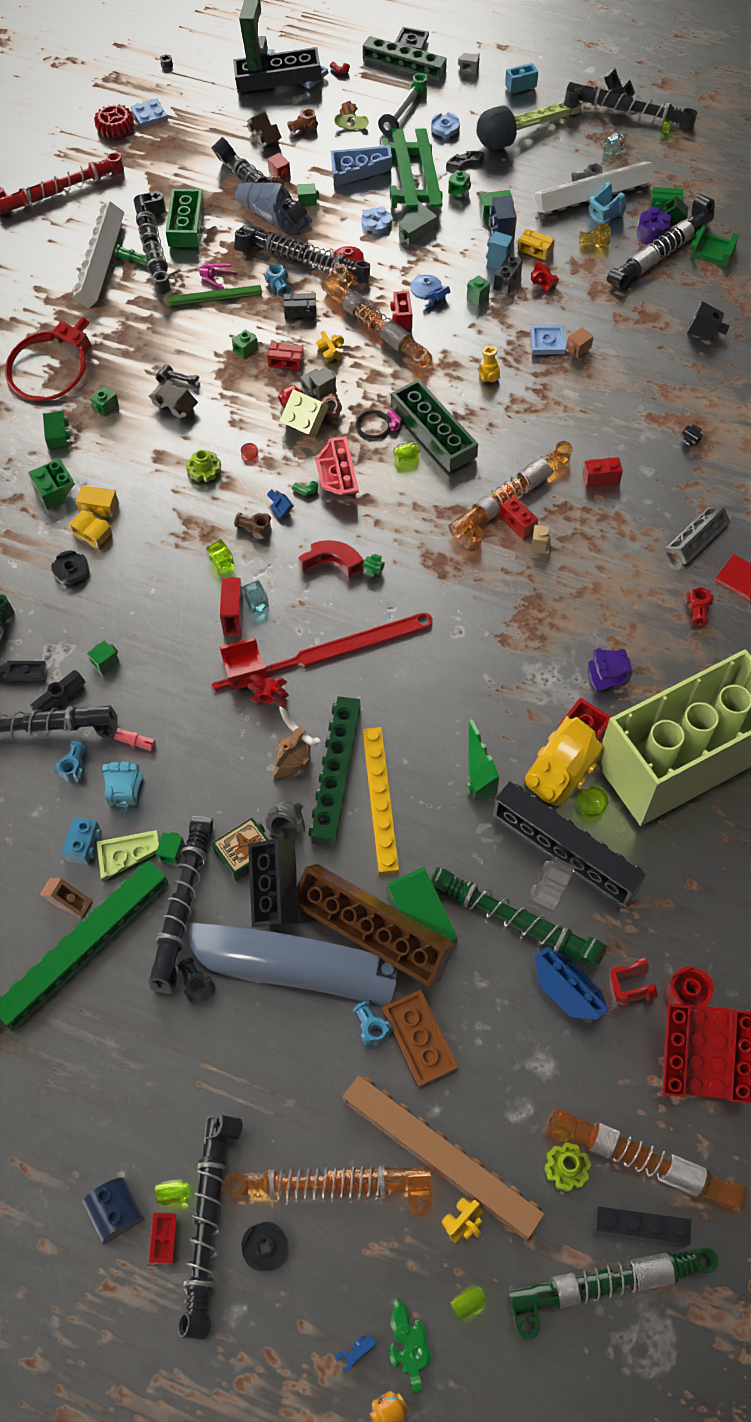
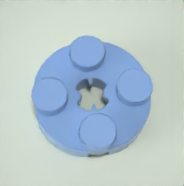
M447 112L446 115L438 113L431 119V132L442 136L443 139H449L460 130L459 117L453 113Z
M383 206L366 209L362 212L361 226L365 231H372V234H382L387 232L388 227L392 225V216Z

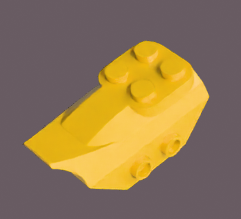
M566 716L557 731H554L549 736V743L546 747L544 746L537 754L539 757L525 776L524 781L527 787L542 800L554 806L561 807L578 789L580 790L587 782L586 777L597 769L598 765L596 763L600 759L604 747L596 739L595 731L577 717L570 719Z

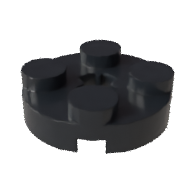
M69 550L56 556V560L54 563L52 562L51 569L55 579L60 584L68 585L86 579L89 565L83 554L80 555L76 551ZM69 565H71L72 567H74V568H72V569H70V570L66 569V568H68Z
M272 1222L258 1223L251 1226L245 1232L241 1242L242 1255L245 1262L252 1269L259 1272H272L284 1262L288 1252V1240L278 1225ZM264 1240H268L269 1247L271 1248L268 1253L265 1251V1254L260 1253L259 1243L261 1241L264 1243Z

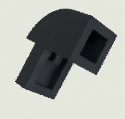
M615 68L610 69L604 76L608 87L607 91L612 89L615 93H626L627 96L631 97L635 94L631 80L620 82Z

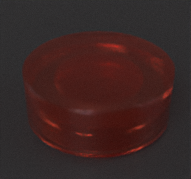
M253 443L244 444L241 447V456L246 460L255 459L258 456L257 446Z

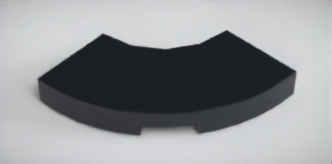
M466 151V153L461 155L456 154L447 161L446 168L461 171L466 166H479L484 158V152Z

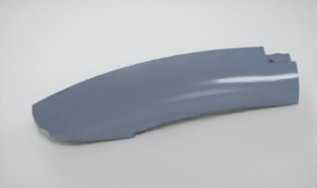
M189 923L188 940L190 948L197 957V960L213 972L260 984L268 983L308 989L359 1001L369 1000L371 1004L379 1006L388 1005L392 1000L398 968L373 953L269 931Z

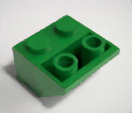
M60 458L28 472L32 485L46 509L62 503L75 485Z

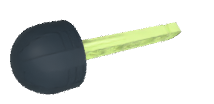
M580 101L576 108H569L564 106L563 103L515 116L507 106H497L481 114L477 121L476 133L481 144L489 149L508 147L514 143L517 130L579 113L582 102Z

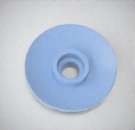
M419 275L412 280L411 291L417 297L422 298L423 295H427L432 290L442 286V282L433 275Z

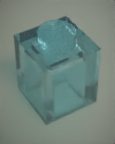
M259 580L242 586L243 596L252 613L269 607L268 596Z

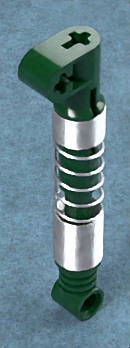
M698 1248L690 1250L689 1253L687 1251L678 1253V1256L677 1254L665 1252L630 1260V1269L623 1270L619 1262V1272L613 1273L612 1269L607 1265V1269L598 1270L595 1267L594 1272L586 1273L583 1270V1274L580 1275L567 1273V1275L551 1277L548 1282L507 1290L515 1331L524 1339L536 1338L541 1329L538 1310L551 1307L564 1309V1307L580 1305L581 1301L586 1304L588 1299L594 1298L596 1301L601 1296L611 1298L614 1293L622 1296L625 1286H627L630 1292L634 1293L636 1290L640 1292L651 1288L678 1283L679 1279L683 1277L687 1278L688 1276H694V1274L701 1275L715 1271L719 1264L718 1256L710 1248ZM702 1254H705L709 1259L707 1267H703L700 1264L699 1259ZM630 1284H634L633 1291L629 1287ZM622 1286V1293L618 1291L617 1287ZM552 1291L555 1293L554 1296L539 1298V1294ZM532 1311L533 1316L527 1317V1321L533 1323V1327L530 1328V1333H528L527 1330L522 1329L525 1319L517 1320V1314Z

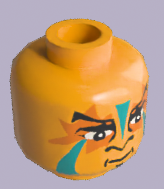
M389 1391L372 1402L373 1412L370 1413L372 1422H405L408 1409L399 1393L395 1394Z

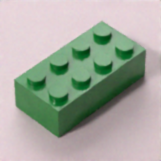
M202 189L171 190L165 231L168 247H199L204 212Z

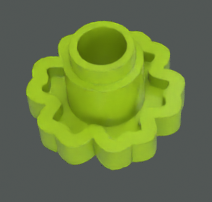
M198 450L192 453L191 458L186 460V470L190 473V478L198 482L202 479L206 482L216 478V474L221 472V460L217 458L216 453L211 451Z
M566 1142L562 1148L554 1146L546 1156L548 1163L545 1165L544 1171L547 1180L555 1181V1187L558 1190L570 1192L573 1186L580 1189L588 1181L589 1175L587 1171L590 1169L591 1163L586 1153H580L578 1145ZM564 1164H568L571 1170L566 1169Z

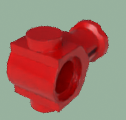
M703 587L692 589L691 593L686 594V604H689V609L693 612L694 616L692 624L697 627H702L709 623L706 612L709 611V605H713L714 600L711 591Z

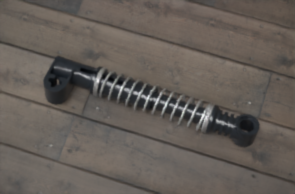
M245 225L235 231L234 249L237 251L245 252L257 246L263 248L266 252H275L276 255L286 256L287 259L291 257L293 261L295 259L298 262L303 261V264L308 261L309 266L314 262L315 268L320 264V269H323L325 266V271H328L331 268V273L334 272L337 275L345 274L353 277L359 283L369 281L371 264L366 261H352L343 254L331 253L330 250L325 251L324 248L320 249L318 246L311 250L308 243L303 244L302 241L298 242L296 239L292 241V238L281 237L280 234L276 235L274 232L267 233Z

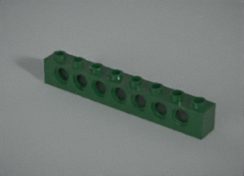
M338 696L337 702L332 705L334 718L329 721L328 731H331L330 737H326L325 748L328 749L327 754H323L322 757L324 770L319 773V783H321L320 789H316L315 800L318 802L317 807L313 806L312 810L314 823L313 825L310 824L308 836L311 837L312 844L336 847L361 709L360 699ZM344 734L345 736L338 737L337 735ZM335 751H341L342 753H341V754H335L334 752H335ZM333 768H338V769H339V770L336 771V772L331 771V769H333ZM333 785L336 788L328 789L327 787ZM326 803L333 804L331 807L324 806ZM323 821L329 822L328 825H321L320 823Z

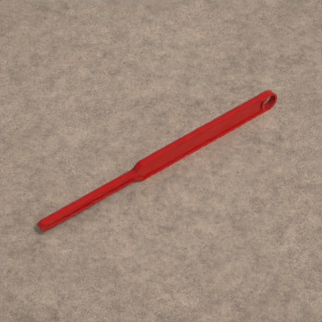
M420 613L301 650L296 657L265 666L267 675L297 665L302 667L312 666L427 630L432 626V616L428 613ZM420 618H427L430 622L422 625L418 620ZM228 678L213 682L211 687L213 691L230 687Z

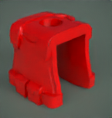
M646 958L638 959L637 963L623 968L622 966H616L610 970L611 987L618 1005L628 1006L629 1002L647 999L652 1001L657 999L658 992L655 984L622 993L618 982L621 979L647 974L649 965Z

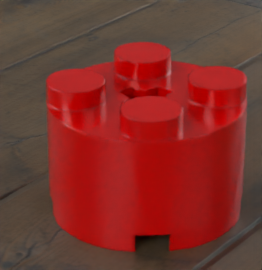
M692 966L680 968L675 972L667 985L666 997L668 1003L707 1006L713 996L714 984L711 977L702 969L699 970Z

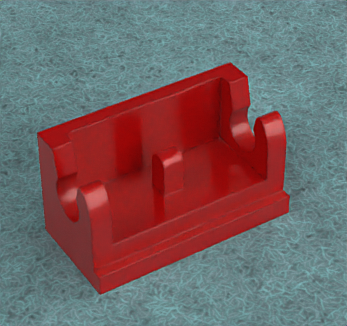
M153 1212L147 1265L163 1264V1266H168L173 1263L177 1214Z

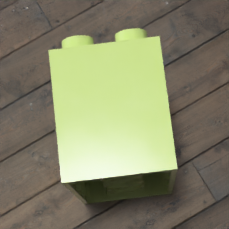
M746 649L609 719L602 742L604 745L602 754L596 764L640 826L751 767V655Z

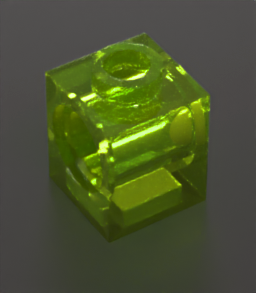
M222 539L206 547L208 559L218 572L226 570L234 564L233 555Z

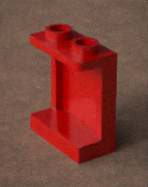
M255 637L219 647L231 690L247 687L248 684L255 683L250 679V676L258 674L262 680L268 678Z

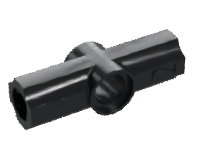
M73 670L59 682L51 683L47 688V692L31 703L30 707L33 711L38 709L45 712L50 711L56 706L64 705L68 701V696L86 682L77 670Z

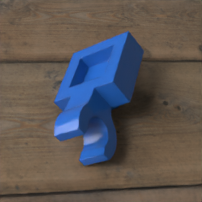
M440 286L427 295H423L422 299L428 298L429 300L428 304L424 306L432 307L435 299L437 301L445 299L446 295L451 293L449 286Z
M271 489L267 494L274 502L271 507L280 518L285 519L294 505L285 494L279 491L274 492Z
M364 1335L353 1344L355 1349L350 1353L340 1352L336 1355V1362L343 1357L348 1360L347 1366L342 1369L344 1373L348 1372L354 1363L377 1346L371 1335L367 1339Z

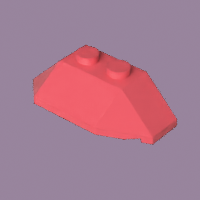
M347 436L329 439L327 445L316 458L321 489L339 495L359 493Z

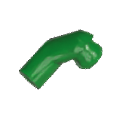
M311 481L309 486H303L295 482L292 490L307 496L316 493L319 484L316 481Z

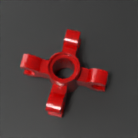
M258 674L250 676V679L255 683L248 684V688L256 693L250 698L251 701L254 703H259L260 701L265 703L275 702L279 707L287 705L282 699L289 697V694L282 688L284 684H287L286 680L283 678H278L277 680L264 678L262 680Z

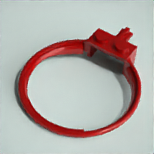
M83 317L72 327L60 321L53 330L32 334L19 342L10 352L5 364V377L11 390L18 396L30 401H49L61 397L74 388L82 378L87 367L85 354L92 345L87 334L83 331L90 322ZM54 339H57L59 342L64 340L79 348L78 354L81 364L78 376L62 392L49 397L33 396L22 392L14 384L12 366L16 357L24 348L36 343L54 341Z

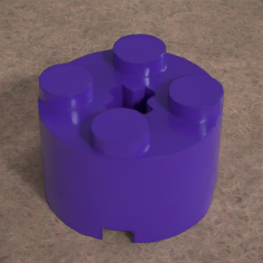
M650 207L649 210L642 212L636 232L638 240L648 245L653 243L654 240L659 239L660 236H664V233L669 230L671 216L657 207Z

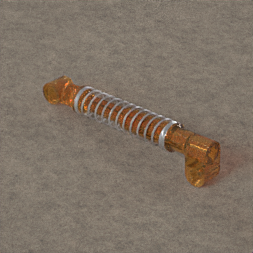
M383 1165L379 1169H374L373 1166L370 1169H365L362 1166L361 1169L357 1170L355 1166L352 1170H347L346 1167L343 1170H338L337 1167L334 1170H329L327 1167L324 1175H321V1170L318 1167L315 1176H313L311 1168H308L306 1176H304L301 1168L298 1170V1175L295 1176L294 1170L291 1168L287 1177L284 1169H281L280 1176L277 1175L275 1169H268L261 1176L259 1173H256V1176H254V1173H250V1176H248V1173H231L224 1180V1190L233 1198L248 1197V1194H250V1197H254V1194H256V1197H259L261 1194L262 1197H266L268 1200L275 1199L277 1195L279 1200L280 1191H286V1199H288L289 1191H294L295 1198L297 1199L298 1191H303L304 1198L306 1199L307 1190H312L314 1199L316 1197V1190H321L323 1198L325 1197V1190H328V1195L331 1194L332 1198L334 1194H340L342 1198L343 1194H349V1197L352 1194H358L360 1197L361 1193H366L369 1197L370 1193H375L376 1196L381 1193V1196H388L392 1192H408L409 1210L415 1216H425L432 1205L430 1167L389 1168ZM403 1178V1182H385V1179ZM235 1179L242 1181V1188L238 1192H233L230 1187L231 1182ZM412 1191H428L427 1196H422V1201L426 1202L422 1210H418V1206H414L413 1202H417L418 1196H411Z

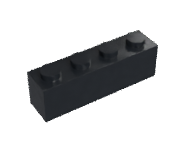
M597 1206L594 1210L593 1235L686 1248L691 1244V1219Z

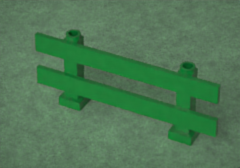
M403 128L391 129L393 142H388V138H382L381 146L390 145L392 156H396L403 189L397 190L396 185H390L389 199L391 208H397V204L405 203L406 208L418 207V201L430 203V207H443V192L439 188L432 156V144L429 142L427 128H415L417 142H406ZM409 155H420L427 189H415Z

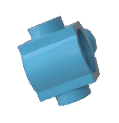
M275 264L267 268V273L264 274L265 281L272 288L277 289L278 296L284 297V294L291 292L290 286L286 284V278L288 277L286 268H283L281 264Z
M79 741L71 742L69 754L61 758L55 765L54 772L59 774L60 778H63L68 783L79 782L85 774V768L82 767L83 761L81 759L88 747Z
M366 1000L357 1004L353 1008V1012L357 1013L362 1022L360 1027L364 1033L360 1034L365 1046H378L385 1042L386 1038L389 1037V1033L393 1032L387 1020L384 1021L379 1015L374 1014L370 1007V1001ZM379 1029L382 1031V1035L374 1037L371 1035V1032Z

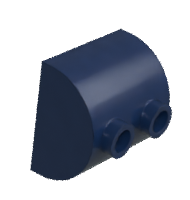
M123 1177L115 1178L100 1185L82 1200L103 1245L145 1220Z

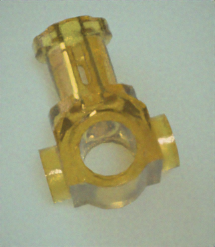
M607 223L598 224L592 231H579L580 245L593 243V245L599 248L608 247L611 235L610 226Z

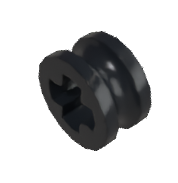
M163 54L160 56L162 68L173 66L171 55Z

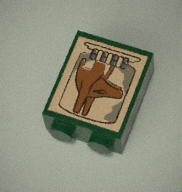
M253 817L212 843L213 851L235 882L249 873L248 844L272 839L271 837L267 838L264 834V827L260 822L256 823Z

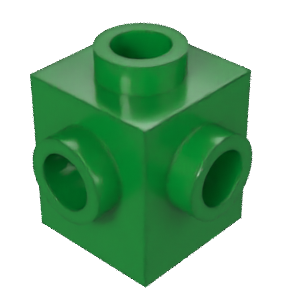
M456 170L449 178L448 193L462 198L471 187L470 174Z

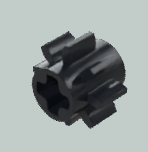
M694 424L692 427L686 426L681 434L684 438L682 442L688 446H692V444L697 445L703 437V434L700 433L702 429Z

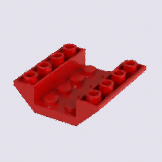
M667 1004L662 1095L679 1097L693 1095L724 1098L730 1102L751 1103V1011L692 1004Z

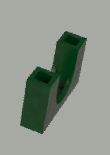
M244 0L239 16L248 71L257 72L263 71L268 51L266 36H258V23L262 10L260 0Z

